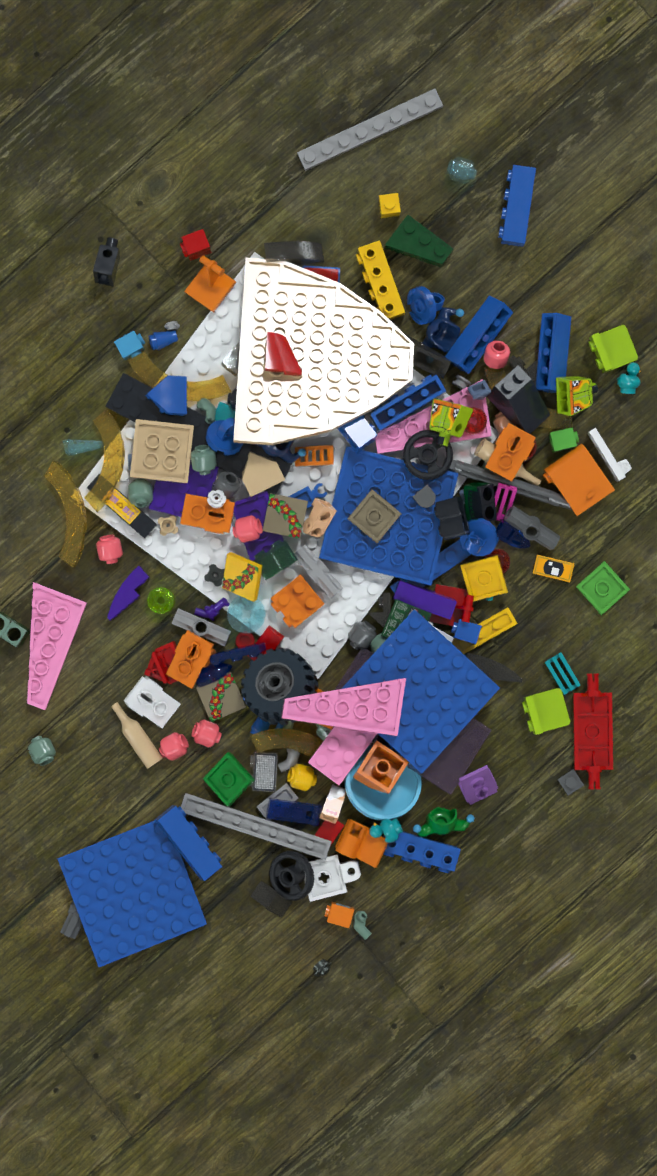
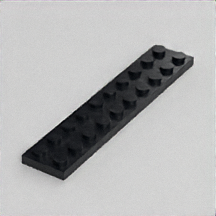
M125 373L122 374L105 406L106 408L135 423L136 419L193 425L191 452L195 450L196 446L208 445L206 434L210 424L205 422L206 416L187 407V414L185 416L170 415L165 412L161 414L156 404L145 396L153 388ZM243 443L240 451L233 455H223L224 452L219 450L215 452L217 467L234 473L240 479H242V471H244L249 452L272 458L277 462L284 478L293 464L287 463L279 457L269 456L262 447ZM283 481L264 490V492L277 494Z

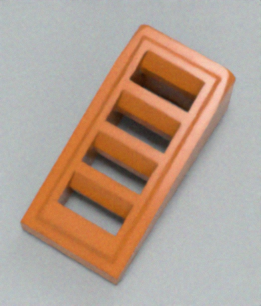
M333 445L295 447V453L299 449H305L306 451L304 456L305 462H301L300 457L295 461V467L334 465ZM324 450H327L328 461H324ZM308 451H312V462H308ZM316 451H320V461H316Z

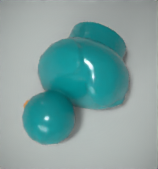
M633 362L627 366L629 375L621 374L617 378L620 393L635 394L636 388L641 383L640 379L636 376L641 372L640 367L637 363Z
M397 818L393 820L383 819L380 825L374 822L369 833L373 838H379L384 834L386 837L385 842L391 843L398 839L403 829Z

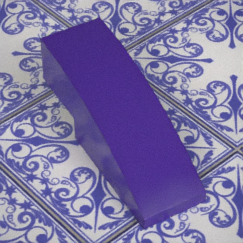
M138 566L126 578L116 593L107 617L110 621L140 597L136 589L150 578L141 566Z
M399 580L393 596L394 599L450 620L457 603L453 598Z

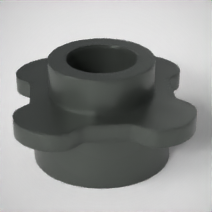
M211 564L209 566L210 570L204 576V579L207 582L214 583L217 587L221 586L225 569H220L215 564Z
M325 959L320 960L313 967L314 975L318 977L321 975L323 977L330 971L329 967L332 963Z

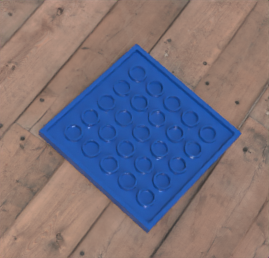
M346 446L332 506L337 511L325 531L319 559L431 586L443 540L438 530L440 520L435 516L434 507H436V502L453 498L459 473L447 471L439 478L423 480L412 475L402 459L365 450L356 453L352 447ZM411 462L417 470L424 473L428 472V466ZM428 484L435 493L436 499L431 507L423 508L418 505L412 496ZM371 490H374L402 513L378 543L374 542L348 520V517Z
M414 609L342 689L406 678L398 736L377 734L422 774L500 687Z
M155 820L57 858L98 967L207 924L182 857Z

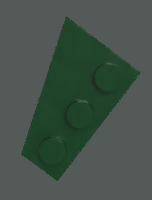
M409 215L405 217L384 246V249L392 250L438 267L444 265L454 250Z

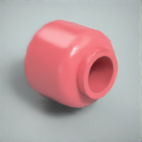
M502 341L490 342L486 347L483 357L485 364L493 369L504 368L510 356V348Z
M253 515L237 519L235 526L232 528L234 537L243 543L257 540L263 532L261 521Z
M113 534L100 537V540L96 543L99 559L106 561L107 564L118 562V558L123 555L120 539Z
M201 720L199 723H195L191 736L194 737L195 743L205 747H212L215 743H219L221 732H219L217 724Z
M174 732L160 741L161 747L159 752L163 758L174 761L187 753L189 744L183 734Z

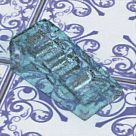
M63 440L65 453L68 456L105 447L102 441Z

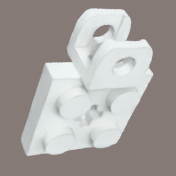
M338 854L328 856L326 860L317 859L309 861L315 878L314 886L308 894L309 900L311 902L346 893L347 887L345 883L355 881L361 876L358 861L350 860L340 863ZM354 868L355 873L351 874L348 869ZM323 872L325 875H329L327 883H323L322 880L319 881L318 877Z

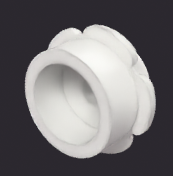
M213 490L208 494L207 502L213 508H220L226 502V496H224V492L221 490Z

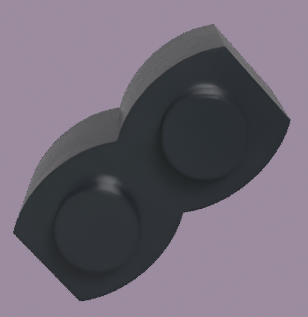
M454 497L436 502L434 513L440 520L438 530L444 540L470 535L462 497Z

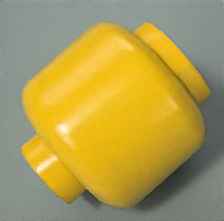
M296 764L289 769L287 781L292 788L308 791L311 786H315L317 775H314L312 767Z

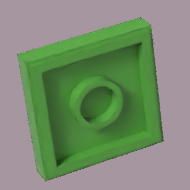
M605 561L576 586L600 615L605 613L630 590Z

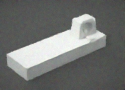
M594 428L587 433L615 480L618 482L625 478V474L632 469L627 459L616 462L597 429Z

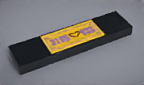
M98 474L87 487L88 490L144 539L157 526L150 517L138 507L132 505L128 498L101 474Z

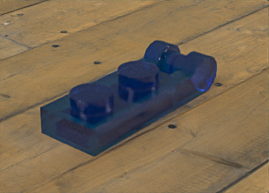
M265 642L220 651L210 657V662L216 666L227 659H231L232 662L242 660L245 655H249V658L257 657L260 652L266 650Z
M269 798L266 818L319 826V813L322 812L323 806ZM307 811H312L311 817L306 816Z

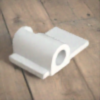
M142 676L124 699L125 704L141 716L144 715L161 728L165 726L181 705L162 691L163 688L148 676Z

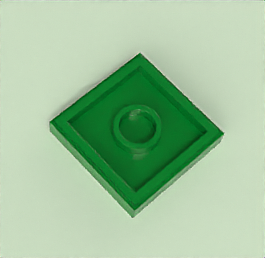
M227 752L203 778L227 807H230L255 780L231 752Z

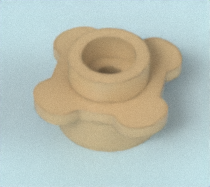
M174 515L158 519L162 536L178 532L179 529L176 527L177 518Z

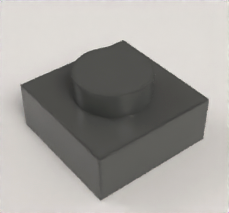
M574 769L557 779L567 795L584 786Z

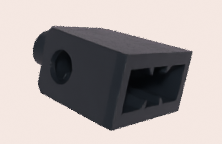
M109 237L107 238L106 245L101 244L99 246L93 268L95 283L114 287L120 260L119 248H117L118 240Z

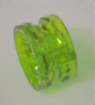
M158 587L151 590L148 594L147 603L153 612L165 614L170 612L175 606V596L168 588ZM163 597L165 599V602L163 604H159V601L157 599Z

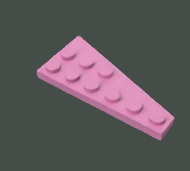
M466 387L442 400L473 409L462 437L450 436V443L492 436L486 397L483 400H474ZM432 405L377 433L375 439L377 454L404 450L406 442L412 435L419 431L430 430ZM421 438L413 446L420 448L425 444H432L433 438Z
M34 582L27 704L46 710L87 603Z
M406 678L284 699L281 718L398 736Z

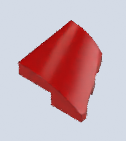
M267 332L265 371L284 372V375L302 376V371L287 338L278 333Z

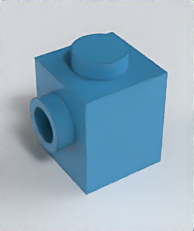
M135 331L114 341L124 360L130 357L135 359L142 355L141 351L145 350L142 346L145 344V341L141 334L136 335Z

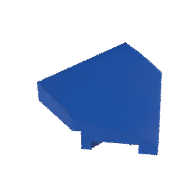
M168 375L145 396L156 404L161 414L165 412L170 415L185 416L187 414V377Z

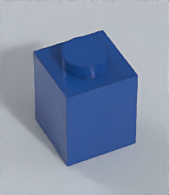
M458 619V623H453L451 633L454 634L453 638L476 644L482 626Z

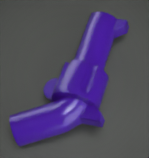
M223 597L215 605L205 606L204 610L196 608L194 615L214 621V617L220 612L219 610L224 606H229L230 603Z

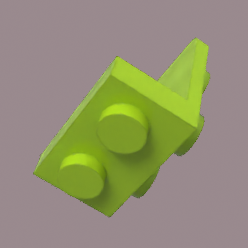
M625 325L600 334H593L589 338V347L592 352H595L597 367L599 370H602L603 374L638 359Z
M560 688L524 697V702H522L524 713H528L530 719L527 721L530 732L533 731L534 735L570 724L563 693Z

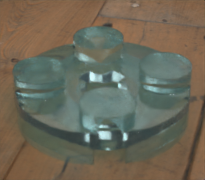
M239 596L230 603L227 612L228 622L231 627L245 634L253 633L260 629L266 617L265 607L258 598L253 602ZM250 609L251 618L243 619L241 617L243 615L242 610L248 611Z

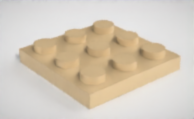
M136 419L130 477L188 484L194 426Z

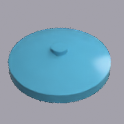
M383 744V745H385L386 747H388L389 749H391L392 751H394L395 753H397L398 755H400V754H399L392 746H390L389 744ZM370 745L345 777L347 796L360 813L371 819L382 821L383 819L393 820L406 814L417 802L421 792V774L408 763L389 794L368 788L353 778V775L371 749L372 745Z

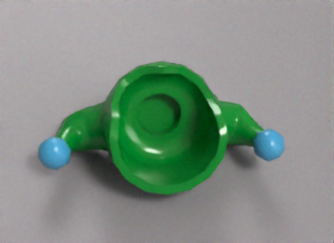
M437 807L428 813L426 823L423 826L414 825L413 831L420 837H426L434 833L445 835L451 831L462 832L468 828L470 823L474 822L475 818L470 814L467 815L465 820L457 818V810L455 808L448 810Z

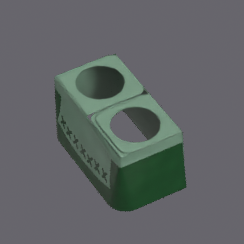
M0 612V618L5 623L4 628L0 630V638L2 636V639L15 647L22 646L31 632L27 630L30 629L5 613ZM15 627L20 630L21 637L17 641H11L8 638L7 633L10 628Z

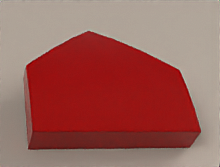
M175 641L156 648L152 652V657L144 675L151 676L165 684L177 682V680L166 675L176 654L177 646Z

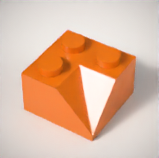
M376 741L353 775V778L368 788L389 794L409 762L382 743Z

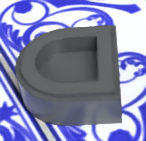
M428 484L412 496L418 505L423 508L431 507L436 499L435 493Z

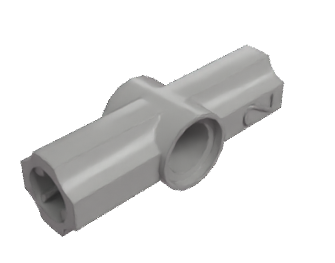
M306 544L293 554L300 565L305 568V572L323 589L330 599L343 589L341 584L331 575V571L313 554Z
M179 608L172 621V624L224 647L231 633L230 630ZM199 622H204L207 626L206 631L203 633H199L196 630Z

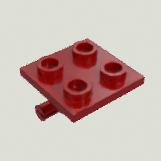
M436 584V593L453 598L457 603L451 620L431 613L429 622L453 626L454 622L458 623V619H461L463 622L470 623L471 611H474L472 607L474 596L468 595L466 589Z

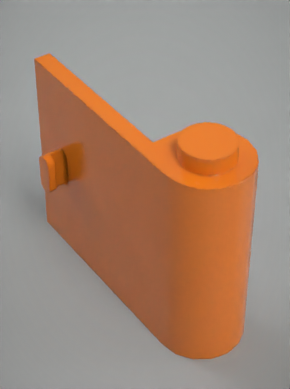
M582 443L544 469V479L548 484L552 483L558 488L576 516L615 491Z

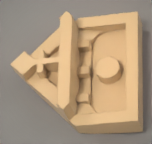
M249 452L244 471H242V480L250 497L285 480L276 461L272 458Z

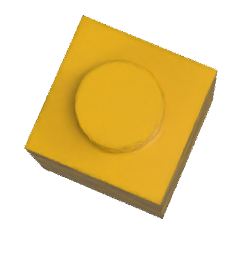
M398 193L379 195L381 218L400 216Z

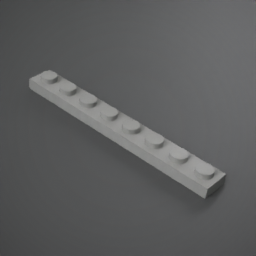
M436 89L430 90L297 152V155L304 170L307 171L442 108L443 104Z
M185 793L181 808L188 815L324 860L327 858L332 842Z

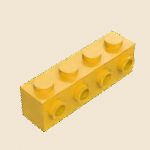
M380 240L359 247L356 258L359 265L363 264L365 271L362 272L365 283L369 282L371 289L368 291L371 300L376 301V309L381 311L389 320L405 315V310Z

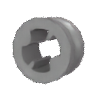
M456 375V381L452 382L453 385L461 390L471 385L470 381L460 375Z

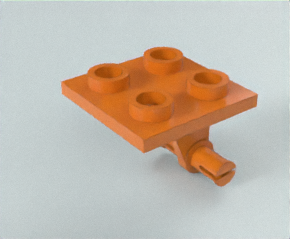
M203 255L199 262L204 264V266L184 292L214 313L237 282L224 273L225 270L218 266L215 260H210Z

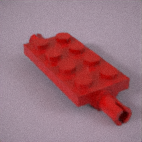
M599 673L593 674V678L592 674H587V691L585 693H573L574 770H586L588 772V789H594V781L595 789H601L600 772L602 770H613L612 693H601L599 691Z

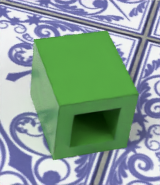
M573 427L549 433L553 453L577 447L576 443L579 442L577 431L574 432Z

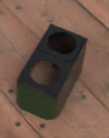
M474 482L465 485L464 499L467 521L478 520L479 518L489 522L497 520L493 484Z

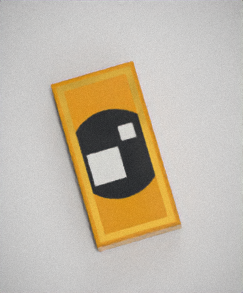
M537 555L532 574L570 582L574 563Z

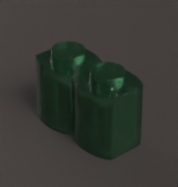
M278 540L270 545L271 550L267 552L262 550L254 555L256 559L253 562L262 565L261 575L265 581L298 561L286 540L283 542Z

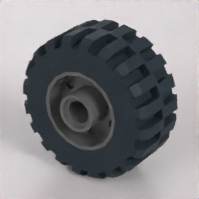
M276 648V651L273 649L266 650V654L260 653L255 661L251 660L249 669H245L243 673L245 679H241V686L244 687L241 689V693L245 698L244 702L253 713L265 722L277 725L278 722L281 725H288V721L294 723L296 720L281 718L284 699L317 693L315 691L318 689L316 673L307 661L293 650L287 649L285 651L283 648Z

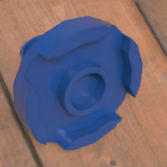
M423 286L411 289L407 296V305H411L412 309L409 312L410 316L419 325L429 324L434 321L436 311L442 309L445 301L441 294L431 293Z
M234 418L215 421L208 427L206 442L213 451L217 452L219 450L224 452L223 455H233L240 451L243 443L233 442Z
M483 518L469 520L470 535L460 537L463 548L475 556L490 554L496 548L499 537H497L495 532V526Z

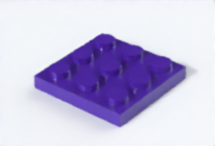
M190 460L188 484L156 480L153 489V501L150 503L149 509L182 517L186 494L208 498V494L213 491L212 484L217 478L219 467L211 470L210 474L201 475L192 469Z

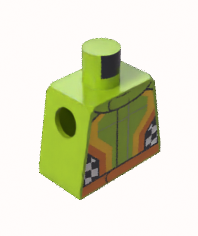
M580 376L556 377L557 413L572 416L590 407L593 403L592 394L598 392L596 383H592L590 378Z
M433 399L429 428L439 432L437 444L448 446L450 436L462 437L473 409Z

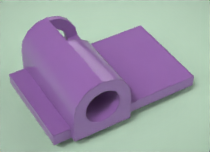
M487 765L459 778L460 782H458V785L466 802L470 805L498 792L497 783Z

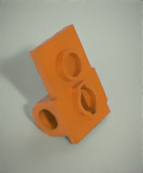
M508 423L507 427L502 429L495 442L496 447L485 468L512 482L523 461H526L535 445L533 442L536 437Z
M186 494L180 524L204 528L207 532L217 534L230 533L235 502L226 499L222 507L213 508L208 504L207 497Z
M187 630L177 645L176 654L166 675L193 689L202 669L208 667L215 657L216 650L213 649L214 644Z
M348 819L336 843L335 851L355 860L357 858L377 868L388 843L385 842V837L383 836L373 838L369 833V827L353 819Z

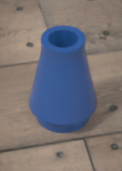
M175 330L153 332L152 335L148 336L152 350L157 349V351L178 341Z

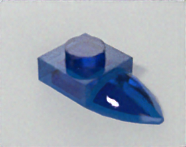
M503 518L495 531L497 537L510 546L529 548L530 542L524 537L523 532L504 521Z
M216 663L203 668L197 679L199 688L223 678L231 670L232 665Z

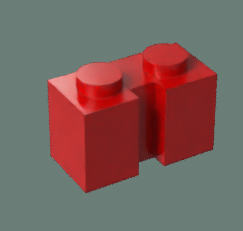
M203 229L182 237L183 242L180 243L184 256H189L190 261L212 253Z

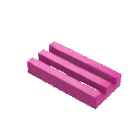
M498 483L495 493V507L501 488L505 490L498 513H496L497 520H504L508 509L512 507L517 487ZM510 490L512 492L507 505V509L505 514H502L506 498Z

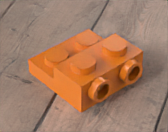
M301 574L271 597L273 602L270 603L277 613L281 611L284 614L283 620L289 628L292 625L296 628L324 605V602Z

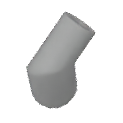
M289 746L287 748V759L277 764L281 772L297 764L300 753L296 746Z

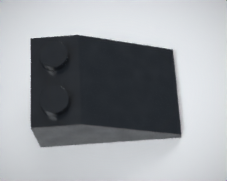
M519 365L496 384L491 393L486 396L514 426L529 434L550 416L534 382Z

